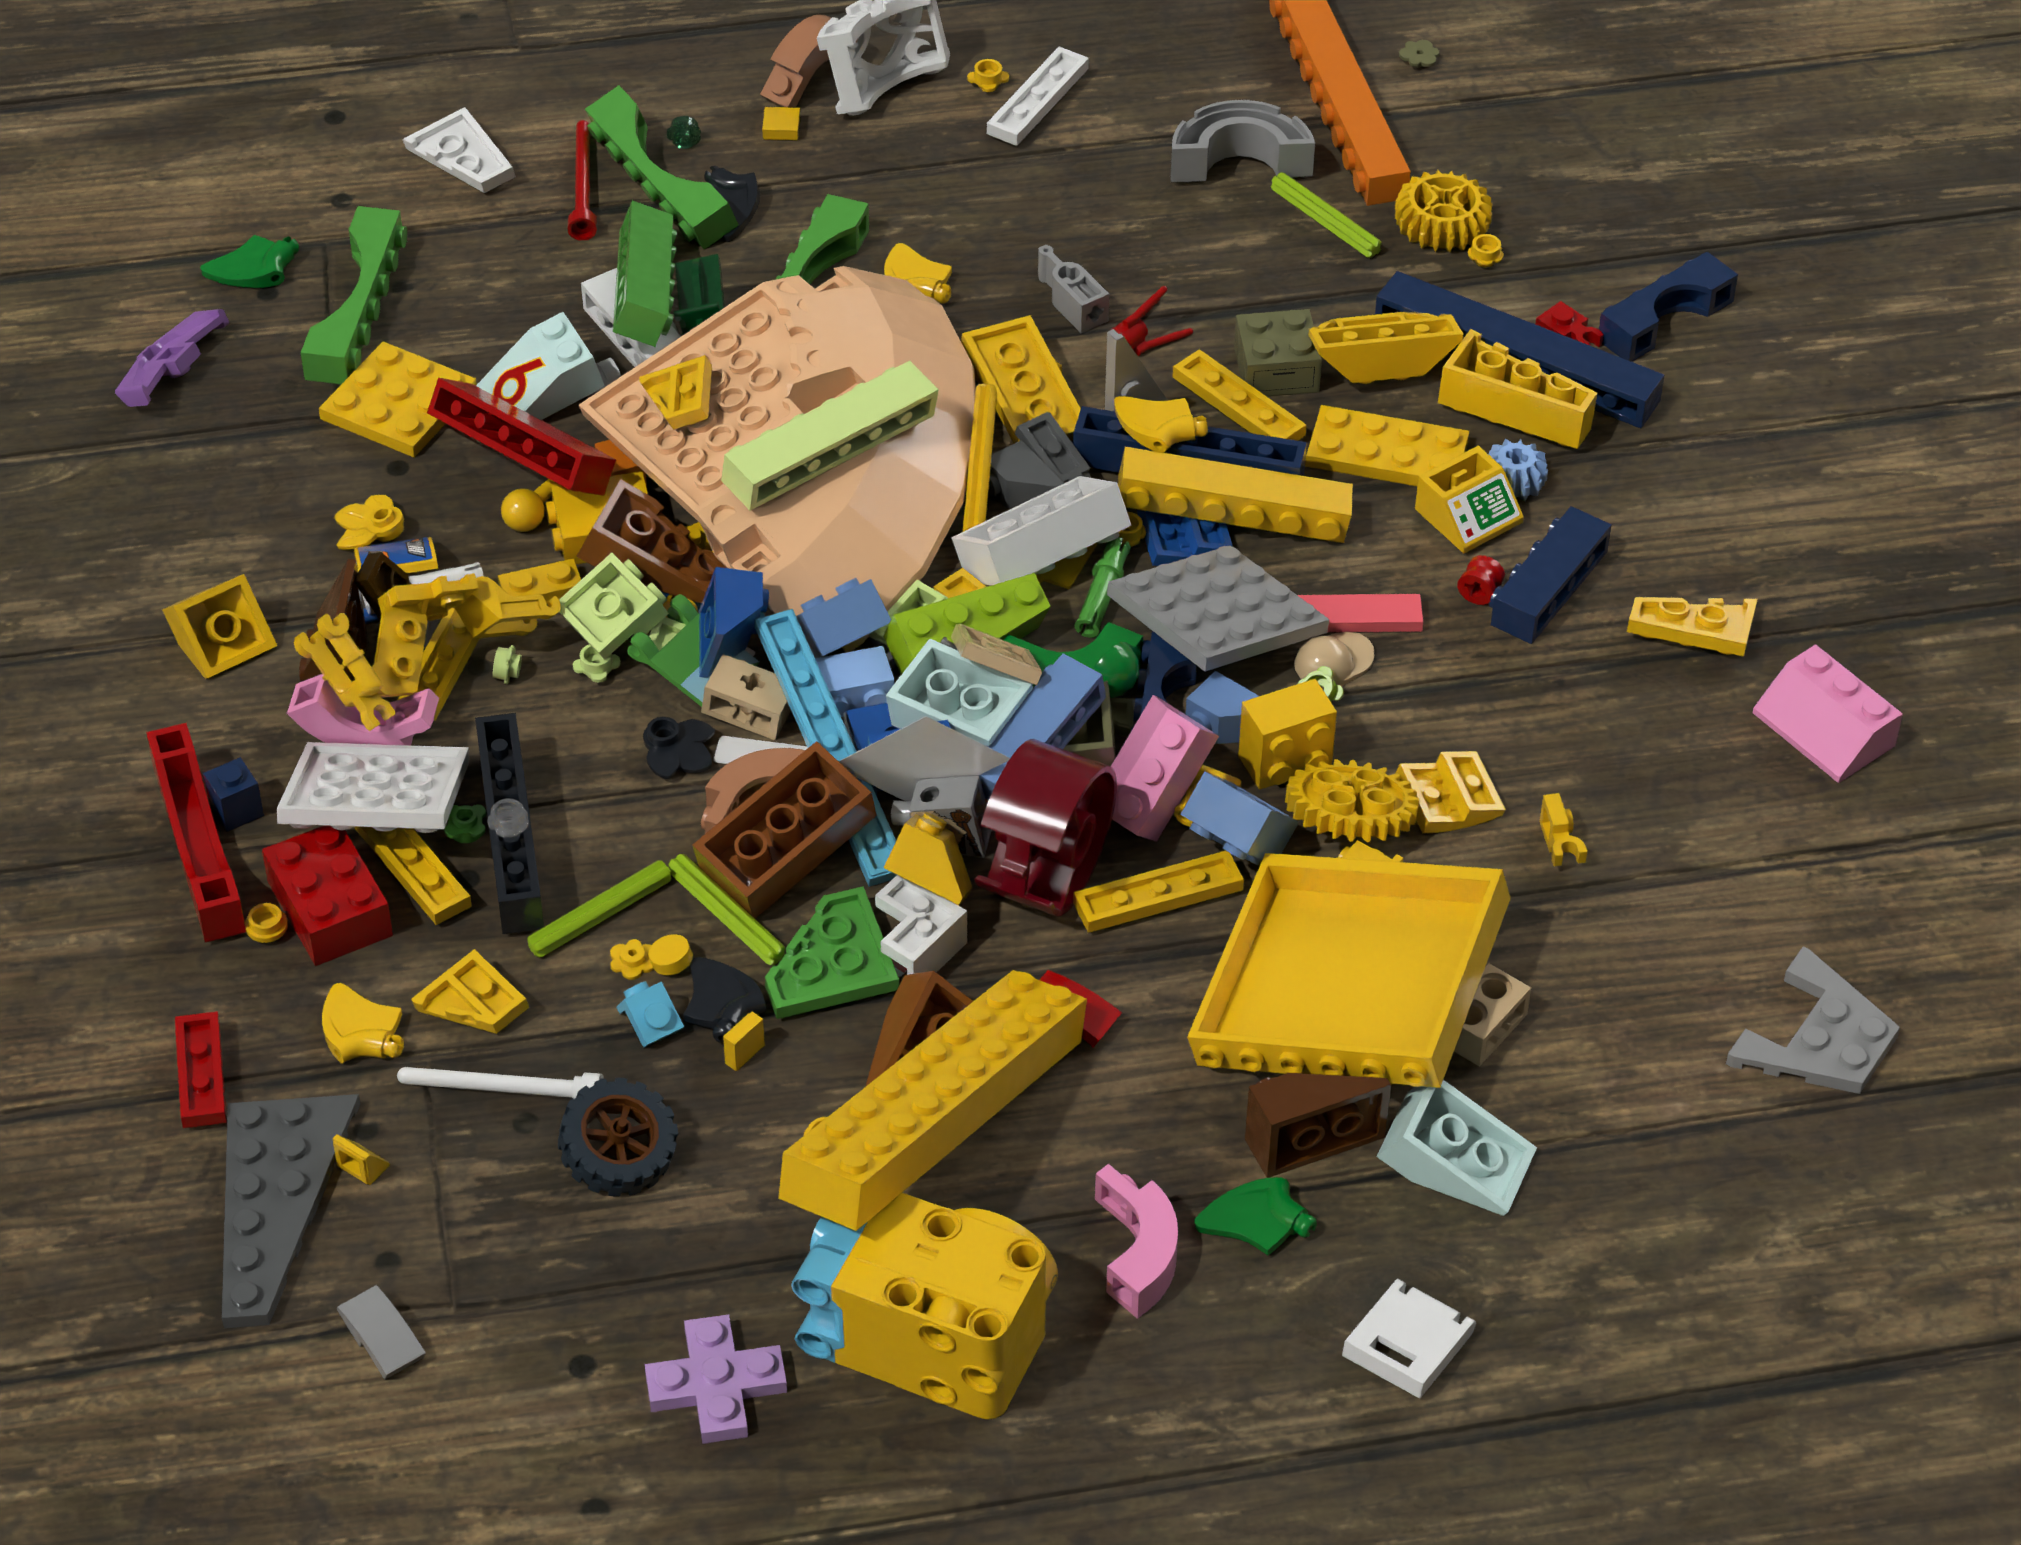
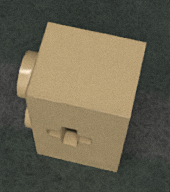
M725 654L720 658L705 686L701 713L772 740H776L791 712L775 673Z

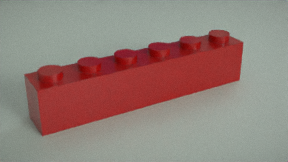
M438 378L427 414L571 491L605 495L616 459L471 383Z

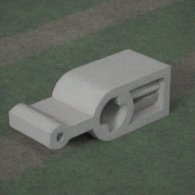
M1044 245L1039 247L1038 278L1041 282L1047 283L1052 288V303L1055 308L1080 333L1108 322L1109 293L1079 264L1062 262L1053 253L1051 246Z

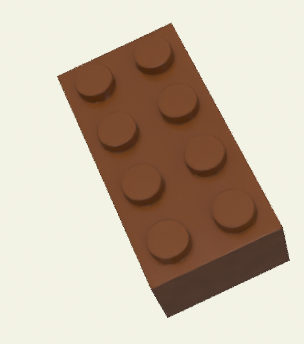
M816 741L692 845L698 866L751 916L757 918L877 816L872 792Z

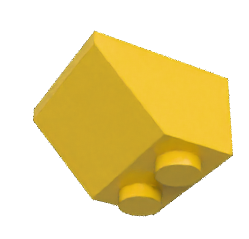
M924 812L923 816L915 814L905 822L885 863L884 869L960 905L970 894L973 887L955 835L952 831L945 828L947 822L927 812Z

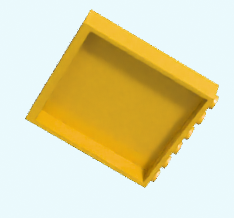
M1265 853L1187 1036L1197 1066L1282 1074L1302 1073L1387 1078L1392 1084L1440 1088L1511 899L1503 869Z

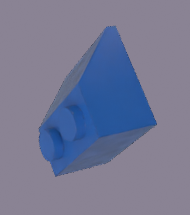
M715 567L699 609V677L708 678L712 675L723 654L733 658L746 649L751 635L757 634L755 619L760 618V612L766 613L769 602V590L763 589V572Z

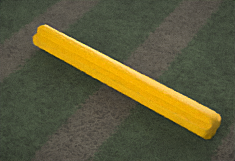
M979 384L975 391L963 532L986 521L997 401L996 387L992 384Z

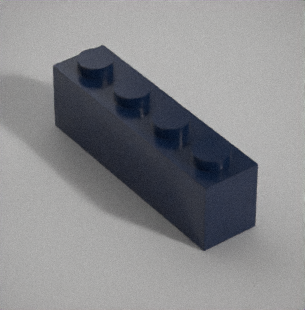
M1572 506L1561 518L1556 517L1551 523L1542 541L1537 540L1533 544L1524 563H1517L1510 574L1508 582L1503 587L1498 586L1493 592L1489 602V607L1493 608L1491 626L1532 644L1608 552L1612 524Z

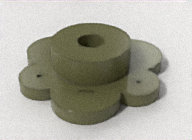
M1428 40L1408 41L1405 43V48L1399 51V57L1404 61H1409V65L1413 67L1433 66L1436 63V57L1439 56V50L1434 48L1433 44Z

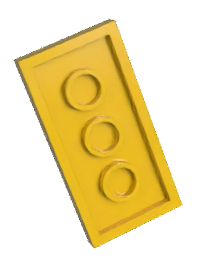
M1031 315L962 333L961 343L982 384H992L996 387V411L1014 444L1020 441L1015 435L1017 426L1046 412L1051 413L1070 441H1073L1074 429L1081 408Z
M1321 405L1306 454L1305 467L1417 486L1418 476L1466 452L1469 431Z

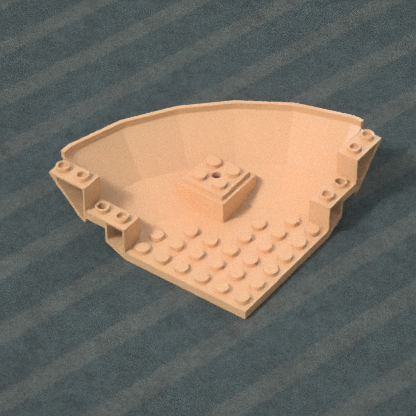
M842 266L834 268L836 275L817 288H813L799 275L762 282L579 404L581 412L587 420L702 525L714 556L729 569L763 572V589L769 590V602L767 611L764 613L765 617L793 609L797 616L804 612L801 607L803 603L820 595L827 601L838 595L836 587L854 578H857L859 584L871 579L888 611L916 580L920 581L924 577L963 505L967 488L976 391L975 371L943 306L932 297L925 296L907 280ZM706 355L712 364L708 419L673 430L639 382V377ZM911 361L939 389L933 417L751 511L721 481L724 454L728 453L733 447L742 446L758 438L763 432L776 429L789 422L796 415L805 414L821 406L826 400L830 398L835 399L849 392L856 385L866 383L882 375L889 368H896ZM869 634L843 646V651L845 653L851 652L863 644L869 637Z

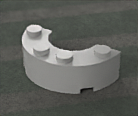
M1230 100L1213 103L1194 111V117L1187 122L1182 121L1175 130L1172 139L1171 182L1206 181L1207 172L1215 163L1224 158L1235 156L1253 157L1264 161L1273 168L1276 176L1280 172H1284L1292 178L1313 176L1314 137L1305 123L1297 116L1291 119L1281 114V107L1252 100Z

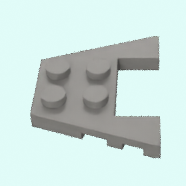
M1803 946L1786 970L1784 982L1820 998L1787 1047H1783L1745 1029L1729 1051L1726 1065L1742 1069L1743 1064L1764 1068L1763 1074L1779 1077L1782 1072L1806 1077L1805 1083L1860 1094L1898 1038L1900 1026L1811 950Z

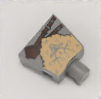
M979 776L921 779L916 783L911 801H894L892 804L891 821L893 825L904 826L905 822L915 814L923 816L924 812L931 813L946 821L945 828L954 833L961 855L984 858L991 834V829L981 826L987 804Z

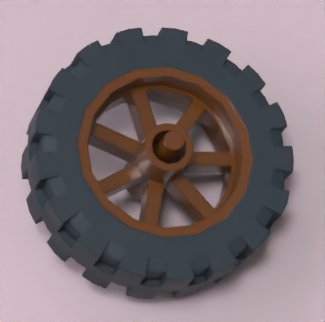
M615 1078L614 1082L600 1079L595 1081L594 1086L590 1088L586 1085L578 1091L575 1099L571 1098L568 1102L561 1121L558 1150H562L561 1160L565 1168L570 1167L573 1171L571 1176L578 1183L584 1181L589 1185L588 1189L596 1193L602 1190L609 1192L608 1196L620 1197L621 1193L626 1192L629 1193V1196L641 1193L642 1188L645 1186L648 1189L658 1182L661 1175L664 1176L667 1172L677 1144L678 1127L677 1124H673L674 1113L671 1107H665L663 1104L664 1098L658 1092L654 1091V1093H651L647 1090V1085L636 1081V1084L627 1083L626 1078ZM607 1114H621V1117L611 1120ZM627 1117L633 1118L640 1125L632 1127ZM597 1118L606 1130L589 1129L587 1126L593 1119ZM646 1133L649 1138V1147L632 1138ZM589 1140L605 1141V1143L596 1151L591 1146ZM627 1148L637 1153L640 1157L627 1161L625 1149ZM609 1154L610 1156H617L618 1160H612L610 1158L605 1157V1155Z

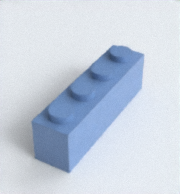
M1062 653L1053 665H1048L1044 669L1038 684L1034 686L992 744L987 747L1011 758L1019 746L1029 739H1036L1064 749L1105 700L1106 695L1102 674ZM1007 762L979 775L985 799H990L996 782Z

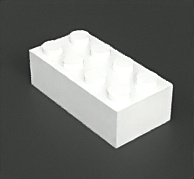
M1079 476L951 538L962 568L985 586H992L1032 573L1038 575L1049 572L1055 568V562L1059 560L1079 557L1088 551V546L1096 542L1106 543L1118 538L1119 531L1131 526V522L1117 482Z

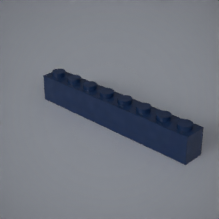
M1396 271L1376 297L1375 315L1416 312L1429 313L1439 317L1441 314H1451L1463 332V339L1469 330L1473 329L1482 334L1481 341L1491 346L1498 342L1509 348V355L1521 361L1530 358L1540 363L1542 372L1548 375L1559 373L1597 392L1595 411L1640 429L1661 401L1665 376L1662 373L1402 272ZM1457 345L1453 350H1451L1449 353H1450V354H1453V352H1454L1455 349L1458 347V345Z

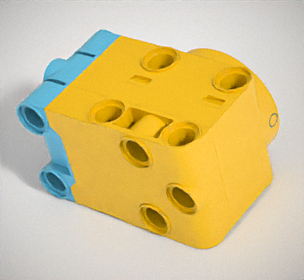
M901 1193L857 1231L824 1217L819 1219L812 1234L810 1252L791 1284L793 1292L801 1300L810 1304V1311L796 1333L795 1341L801 1350L815 1358L829 1360L978 1418L995 1419L1003 1415L1007 1410L1010 1401L1044 1340L1046 1301L1057 1282V1265L1052 1254L1040 1239L1019 1223L1003 1215L977 1208L952 1210Z

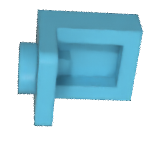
M644 981L623 992L626 998L617 1006L620 1014L626 1012L643 1048L684 1028L662 981L651 987Z

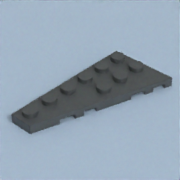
M359 1094L228 1103L222 1322L224 1328L270 1325L287 1284L286 1276L294 1257H298L303 1245L302 1237L307 1225H311L333 1173L332 1165L336 1157L332 1138L336 1134L347 1138L348 1126L352 1117H356L361 1105Z

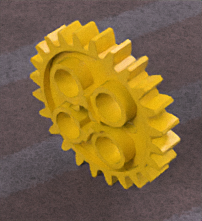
M1334 759V765L1320 761L1318 768L1306 764L1305 771L1295 770V776L1289 777L1285 803H1287V811L1293 812V819L1304 820L1303 827L1305 828L1317 826L1316 833L1318 834L1329 831L1332 832L1333 839L1338 838L1340 835H1347L1350 842H1353L1356 837H1362L1366 842H1370L1371 836H1376L1378 839L1386 841L1387 834L1399 837L1400 830L1410 831V825H1415L1420 798H1417L1416 789H1410V781H1400V774L1387 775V768L1385 767L1375 770L1372 769L1371 763H1367L1363 767L1357 766L1355 760H1351L1349 765H1343L1341 761Z

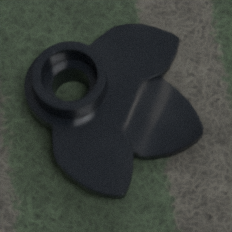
M657 717L651 720L643 733L644 745L649 750L647 753L649 768L657 776L664 779L672 778L678 769L694 774L710 769L712 767L711 754L703 743L707 742L715 734V729L709 724L696 719H689L677 723L670 717Z

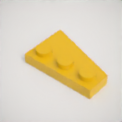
M1635 597L1627 632L1638 634L1645 638L1677 642L1683 646H1696L1715 650L1722 654L1744 656L1758 599H1744L1743 605H1724L1723 598H1708L1707 604H1689L1683 598Z

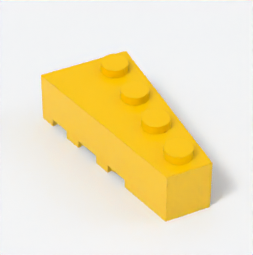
M1470 329L1443 366L1438 403L1451 407L1455 411L1466 412L1492 423H1500L1521 430L1526 434L1536 435L1555 441L1562 446L1578 449L1591 430L1597 392L1559 373L1548 375L1542 372L1540 363L1530 358L1521 361L1508 354V347L1498 342L1491 346L1481 341L1482 334Z

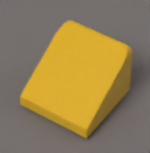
M338 1134L332 1138L337 1166L365 1184L371 1185L389 1167L388 1161L362 1145Z

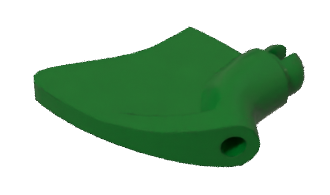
M253 235L235 251L201 265L202 276L222 284L238 287L263 288L277 286L284 281L285 275L283 270L294 259V255L299 252V244L295 239L291 240L289 236L284 237L282 241L273 242Z
M1282 1177L1254 1180L1226 1192L1203 1209L1194 1222L1195 1229L1200 1233L1242 1240L1256 1247L1267 1256L1275 1251L1290 1235L1297 1233L1300 1237L1307 1238L1310 1236L1309 1230L1315 1231L1317 1226L1316 1218L1313 1215H1309L1306 1208L1290 1197V1183Z

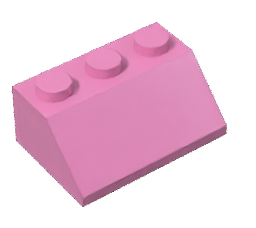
M1816 644L1786 663L1753 708L1754 715L1838 783L1895 747L1903 713Z
M1153 695L1111 765L1117 777V794L1112 819L1137 836L1157 842L1175 812V807L1181 802L1219 736Z

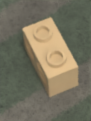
M1488 963L1482 974L1454 1052L1480 1067L1527 1015L1531 987Z

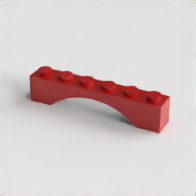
M187 723L146 732L152 764L204 941L206 943L245 933L246 927L240 897L217 833Z

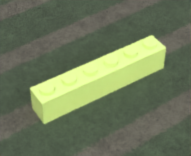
M911 361L896 368H889L882 375L866 383L856 385L852 390L835 399L830 398L826 400L821 406L805 414L796 415L789 422L776 429L767 430L758 438L742 446L733 447L728 453L724 454L721 481L751 511L933 417L939 389Z

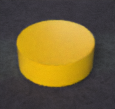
M671 934L656 940L651 945L648 956L657 973L661 975H674L690 965L693 959V952L685 937Z

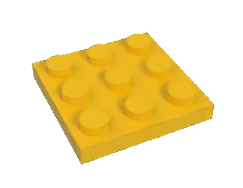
M382 341L319 407L320 419L415 458L446 424L427 414L438 378L471 383L475 386L477 382L476 378Z

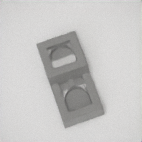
M377 1285L337 1307V1311L359 1347L364 1345L384 1380L424 1358L426 1352L400 1313Z

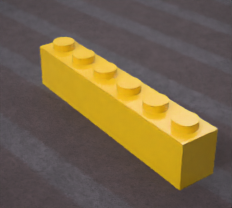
M1125 447L1118 475V486L1127 508L1344 543L1352 516L1353 484Z

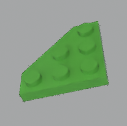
M864 886L824 895L816 905L815 914L807 925L800 927L787 945L786 954L777 966L773 965L765 976V988L777 1019L876 996L898 989L899 977L892 959L881 952L883 936Z

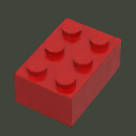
M323 825L262 849L267 882L315 966L393 936L388 902L345 830H338L330 825Z

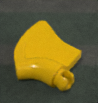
M903 243L896 244L886 259L884 275L907 280L925 296L932 297L941 304L949 301L951 288L946 283L952 274V266L930 261Z
M1118 396L1114 399L1115 413L1122 427L1133 439L1152 451L1164 453L1175 443L1195 440V436L1204 437L1208 433L1206 418L1204 416L1193 417L1185 398L1151 401Z
M336 983L331 987L323 1007L322 1026L328 1048L340 1063H345L360 1056L383 1059L387 1056L397 1058L402 1054L404 1048L402 1037L394 1035L402 1017L401 1008L373 1003L342 983Z

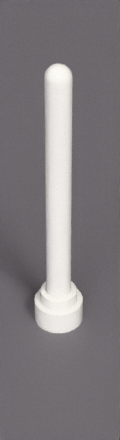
M403 1067L397 1073L398 1081L408 1085L572 1097L573 1099L576 1098L581 1088L586 1085L590 1088L594 1086L595 1081L604 1079L603 1074L586 1072L583 1073L582 1077L575 1076L574 1080Z

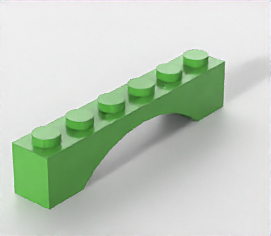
M620 85L585 108L591 121L587 127L598 143L603 140L606 142L605 147L611 157L616 162L620 160L624 162L622 165L634 182L639 179L642 183L640 185L652 202L656 199L661 202L659 203L660 209L673 215V220L676 219L679 222L677 226L689 242L694 239L705 250L725 234L739 226L729 203L710 183L695 182L676 177L660 169L648 158L646 148L648 126L637 104Z
M827 194L821 207L815 208L808 230L804 229L802 231L795 253L791 252L789 254L782 276L778 275L776 279L799 275L807 283L811 284L825 269L842 259L857 254L869 232V203Z
M357 207L349 227L352 257L361 270L359 281L351 296L338 310L325 320L310 327L301 350L305 380L342 384L361 364L362 347L369 344L372 321L378 320L381 297L388 294L390 273L397 270L399 249L404 248L407 242V227L402 226L399 210Z

